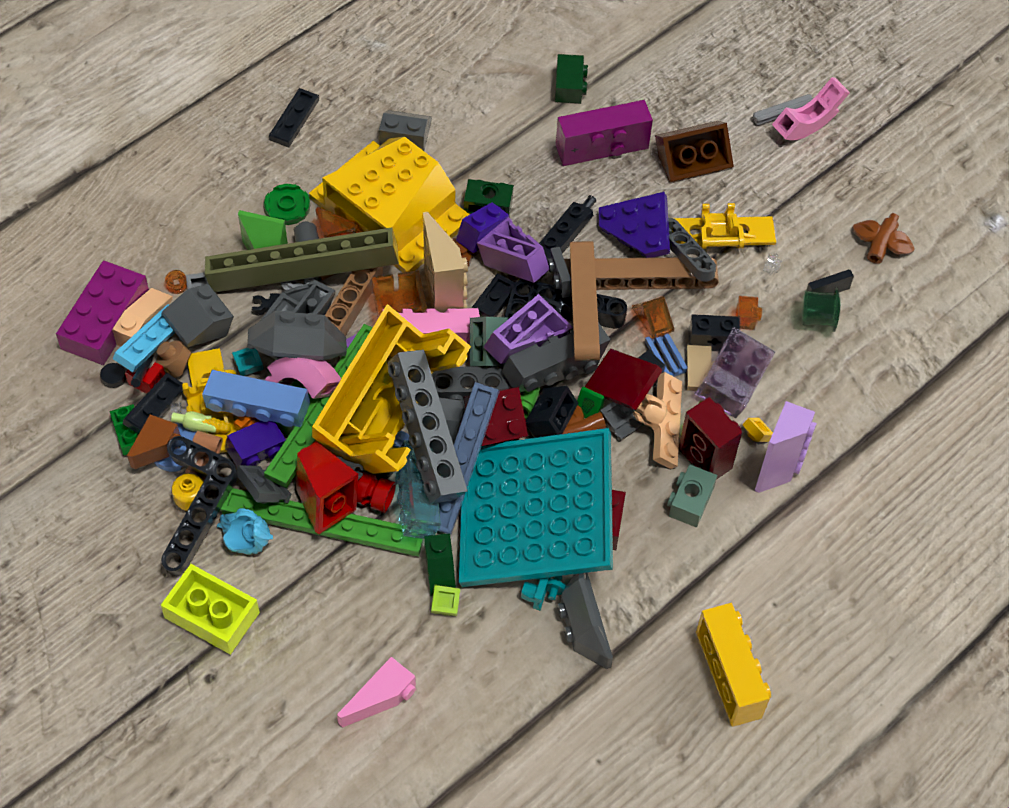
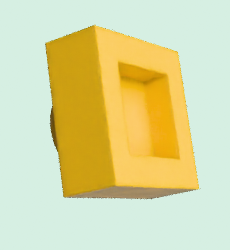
M748 418L742 424L747 430V435L753 441H770L773 432L760 418Z

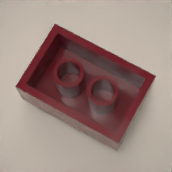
M708 397L686 412L679 442V451L693 466L718 475V479L733 469L742 436L741 428L736 421L731 420L725 414L723 407L719 403H715Z

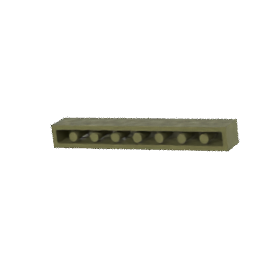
M391 227L205 256V277L214 292L389 266L399 264L398 245L393 228Z

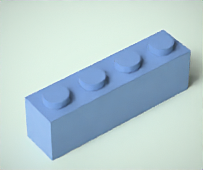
M216 370L211 371L202 393L206 408L212 411L229 412L239 417H254L263 422H278L288 427L302 426L310 404L308 390L305 388Z

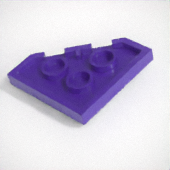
M665 192L599 207V226L606 234L614 236L619 242L631 249L637 250L645 258L670 254L668 203Z

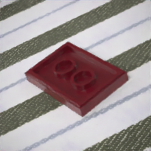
M610 348L585 387L603 395L607 400L636 411L663 370L656 364Z

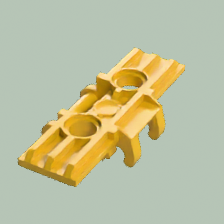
M727 203L724 213H710V204H702L701 218H673L682 225L702 249L736 246L738 249H743L744 245H776L773 217H737L734 214L735 203ZM743 228L746 229L748 233H744ZM699 229L700 233L692 235L690 230ZM675 241L676 243H679V244H684V243H685V242H683V241Z
M220 348L191 353L188 358V366L192 387H189L188 383L182 384L183 394L186 396L188 403L186 412L194 411L228 422L231 425V430L228 433L208 432V434L222 437L223 441L219 453L228 452L225 448L227 435L236 432L234 414L224 411L215 412L206 408L202 393L212 370L236 374V371L224 370Z

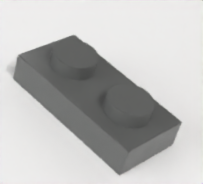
M560 247L550 248L551 258L547 259L550 268L549 272L554 273V287L556 290L559 289L562 298L572 297L571 278Z

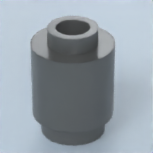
M304 221L294 228L296 242L319 239L317 227L313 223Z

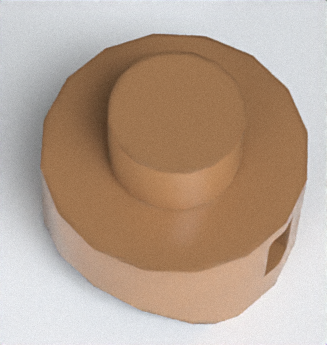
M175 340L170 343L166 341L157 349L156 362L164 367L166 373L174 378L180 377L192 352L180 341Z

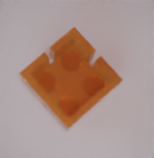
M419 270L398 273V291H394L393 274L372 277V292L378 318L382 313V309L387 304L398 313H402V309H412L413 313H424L426 311L427 305Z

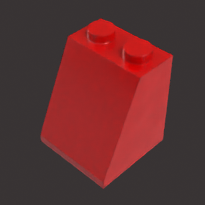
M314 442L297 453L296 490L316 533H322L356 511L358 473L318 442Z

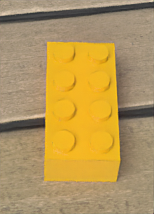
M732 603L702 610L696 634L731 726L734 727L762 719L771 698V691L767 682L763 683L761 678L762 670L759 660L752 655L750 637L748 634L744 635L741 627L743 625L741 614L739 611H735Z

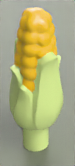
M198 412L172 413L171 422L183 424V427L189 431L228 433L231 430V425L228 422Z

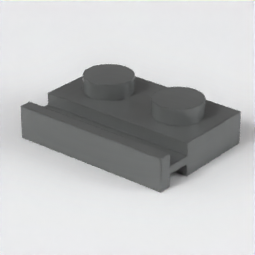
M615 402L610 403L599 411L602 413L608 428L616 435L618 442L645 425L636 420L633 415L635 410Z
M238 465V478L256 502L263 504L268 502L279 503V500L283 499L285 503H289L292 495L289 490L266 479L264 476L266 470H263L261 466Z

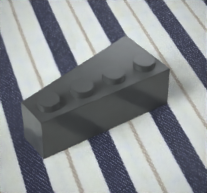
M598 322L601 359L611 339ZM572 328L569 329L570 334L560 339L557 336H553L544 342L541 347L535 344L510 355L503 367L502 373L512 387H519L520 392H530L537 387L550 386L557 381L570 380L584 373L590 374L597 369L600 360L575 361L574 332Z

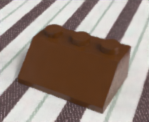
M713 121L655 135L658 157L669 182L734 167L726 122Z

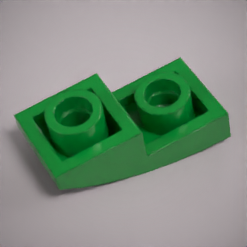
M134 404L110 411L123 456L129 453L139 435L122 424L123 419L134 408Z

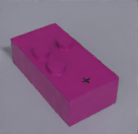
M645 99L558 117L555 146L562 165L567 166L649 149L653 119Z

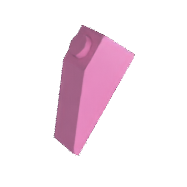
M390 657L337 714L338 724L343 728L398 706L404 699L408 700L416 691L415 675L394 658Z

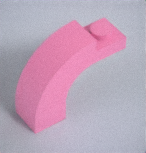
M832 77L809 103L798 109L785 108L772 125L786 140L805 138L821 129L839 112V105L850 92L836 78Z
M288 357L280 358L267 367L271 375L265 379V381L290 385L294 379H297L304 385L313 399L328 397L341 380L335 369L325 360Z

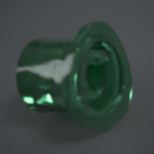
M835 287L834 292L826 293L805 290L802 305V324L831 326L832 332H835L841 311L839 288Z

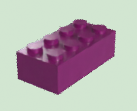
M103 260L56 332L61 350L104 366L117 345L112 330L123 312L149 290L146 276Z

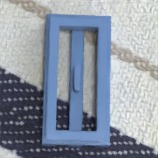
M667 330L663 331L661 335L655 334L653 338H650V336L645 338L647 348L663 362L654 345L657 343L663 357L672 370L669 372L665 365L664 372L673 377L687 372L688 367Z

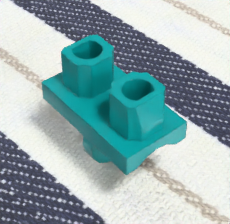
M554 576V579H551V577L537 578L540 580L538 585L525 582L521 598L533 602V609L541 611L547 591L549 592L548 599L555 600L557 595H562L566 587L561 582L562 576Z

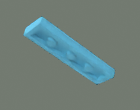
M169 304L115 352L113 360L134 372L163 342H166L175 333L161 315L162 311Z

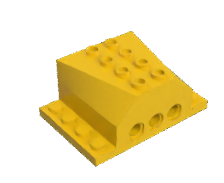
M406 137L390 138L382 145L372 141L338 170L322 177L323 182L309 192V199L352 233L392 227L398 245L399 264L394 266L406 276H410L424 263L423 212H428L451 239L458 234L462 219L470 215L455 203V188L439 162Z

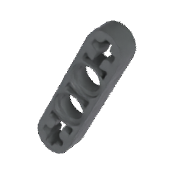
M668 218L669 241L672 252L698 280L710 281L714 279L716 272L715 262L677 220ZM675 241H683V242H685V243H684V244H679V243H676ZM693 254V255H697L698 257H695V258H694V257H689V256H687V255Z

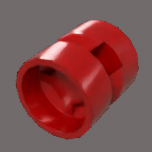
M361 471L363 475L358 479L357 503L364 506L370 503L372 509L383 513L387 512L396 491V482L383 477L377 480L376 475Z

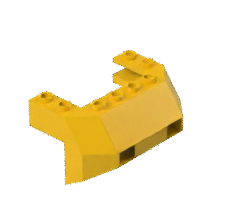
M387 304L313 424L312 437L336 456H341L345 460L361 464L365 470L373 474L399 471L405 466L407 462L406 457L410 449L408 447L391 449L394 445L396 434L403 429L405 423L402 420L400 403L395 396L392 377L388 373L387 362L399 352L424 350L432 374L434 371L463 365L467 359L466 354L471 346L449 328L423 334Z

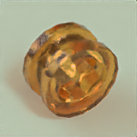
M172 270L166 275L165 283L170 293L180 294L187 289L184 272ZM178 280L179 284L174 285L173 281Z

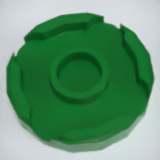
M295 184L277 185L273 188V191L267 193L264 200L266 215L285 220V225L297 224L304 220L309 214L311 206L308 193Z

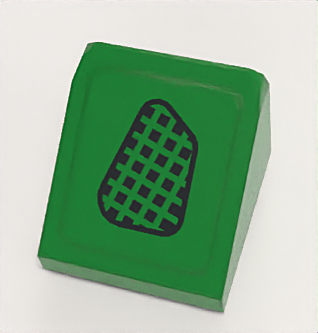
M586 387L581 388L577 399L578 406L583 410L584 418L598 413L603 409L604 404L603 395Z

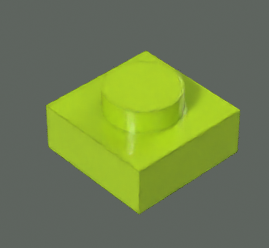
M435 585L431 613L457 616L460 588Z

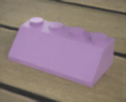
M787 401L785 402L768 444L756 484V492L760 493L791 482L794 473H800L817 424L812 422L815 415L814 411Z

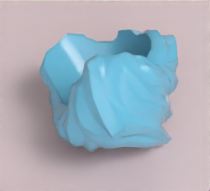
M240 508L235 513L225 514V516L223 514L220 515V523L217 524V527L222 528L224 534L223 542L233 552L247 555L262 552L263 547L268 544L269 540L273 539V535L270 534L265 520L251 510Z

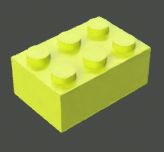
M193 564L189 565L161 604L165 619L230 655L260 613L257 599Z

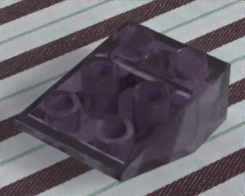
M733 327L694 394L704 400L710 397L715 403H719L727 414L737 418L747 406L775 351Z

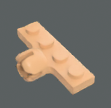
M663 372L658 377L657 397L647 394L637 410L633 412V415L637 421L654 430L653 460L669 469H673L678 466L682 381Z

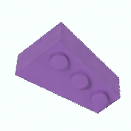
M509 217L477 242L483 263L490 268L533 283L550 269L543 246L529 234H524L522 228L516 227Z
M538 294L491 334L484 348L500 364L506 363L508 357L535 344L541 347L544 342L553 336H557L560 339L568 335L569 329L573 327Z

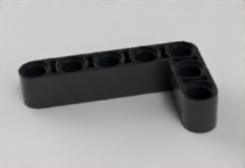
M525 279L517 280L514 283L505 313L506 318L512 317L539 294L563 304L564 307L560 315L564 319L573 320L572 305L567 304H572V297L562 298L559 289L556 290L554 285L541 282L533 283ZM597 294L599 324L613 329L621 328L626 321V302L620 298Z
M175 436L167 444V451L171 459L176 464L206 478L161 558L162 565L167 573L172 576H180L186 571L236 483L238 474L231 460L185 437ZM185 446L186 451L183 454H174L176 447ZM201 457L209 458L208 463L204 466L196 465L197 460ZM223 468L232 470L231 474L224 478L219 476V472ZM211 490L219 491L218 497L214 500L206 498L207 493ZM204 512L207 514L204 521H194V516L197 513ZM190 534L194 536L191 544H181V540L185 535ZM173 557L181 558V563L176 568L168 566L169 561Z

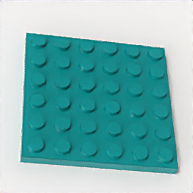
M609 428L481 446L467 487L468 491L465 493L461 505L459 584L461 587L613 570L611 432Z

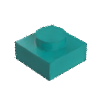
M245 348L232 352L240 376L264 370L263 363L256 349Z

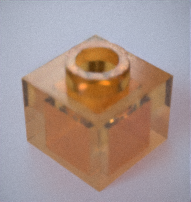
M739 296L736 317H740V329L755 330L756 322L761 321L762 307H758V297Z

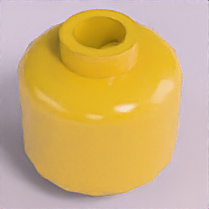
M191 473L183 474L173 482V499L182 510L188 511L202 486L203 481L199 476Z

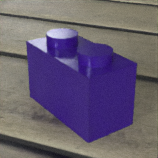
M493 202L462 219L456 241L472 253L478 251L477 242L509 217V214Z
M259 421L227 435L225 448L237 468L238 465L257 466L262 460L267 458L274 459L286 439L275 422Z

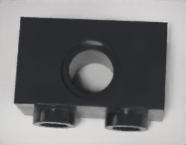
M569 387L543 388L525 421L526 426L535 438L563 434L578 405V401Z

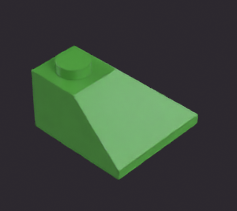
M239 210L238 218L242 242L248 250L288 244L285 220Z

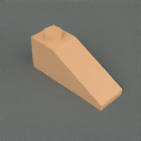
M153 288L149 289L123 312L112 330L116 344L120 347L124 345L167 304H170L173 296Z

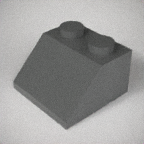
M387 110L383 113L379 128L380 145L390 138L406 137L425 151L432 116Z
M209 284L187 289L161 313L186 347L226 337L234 318L233 314Z

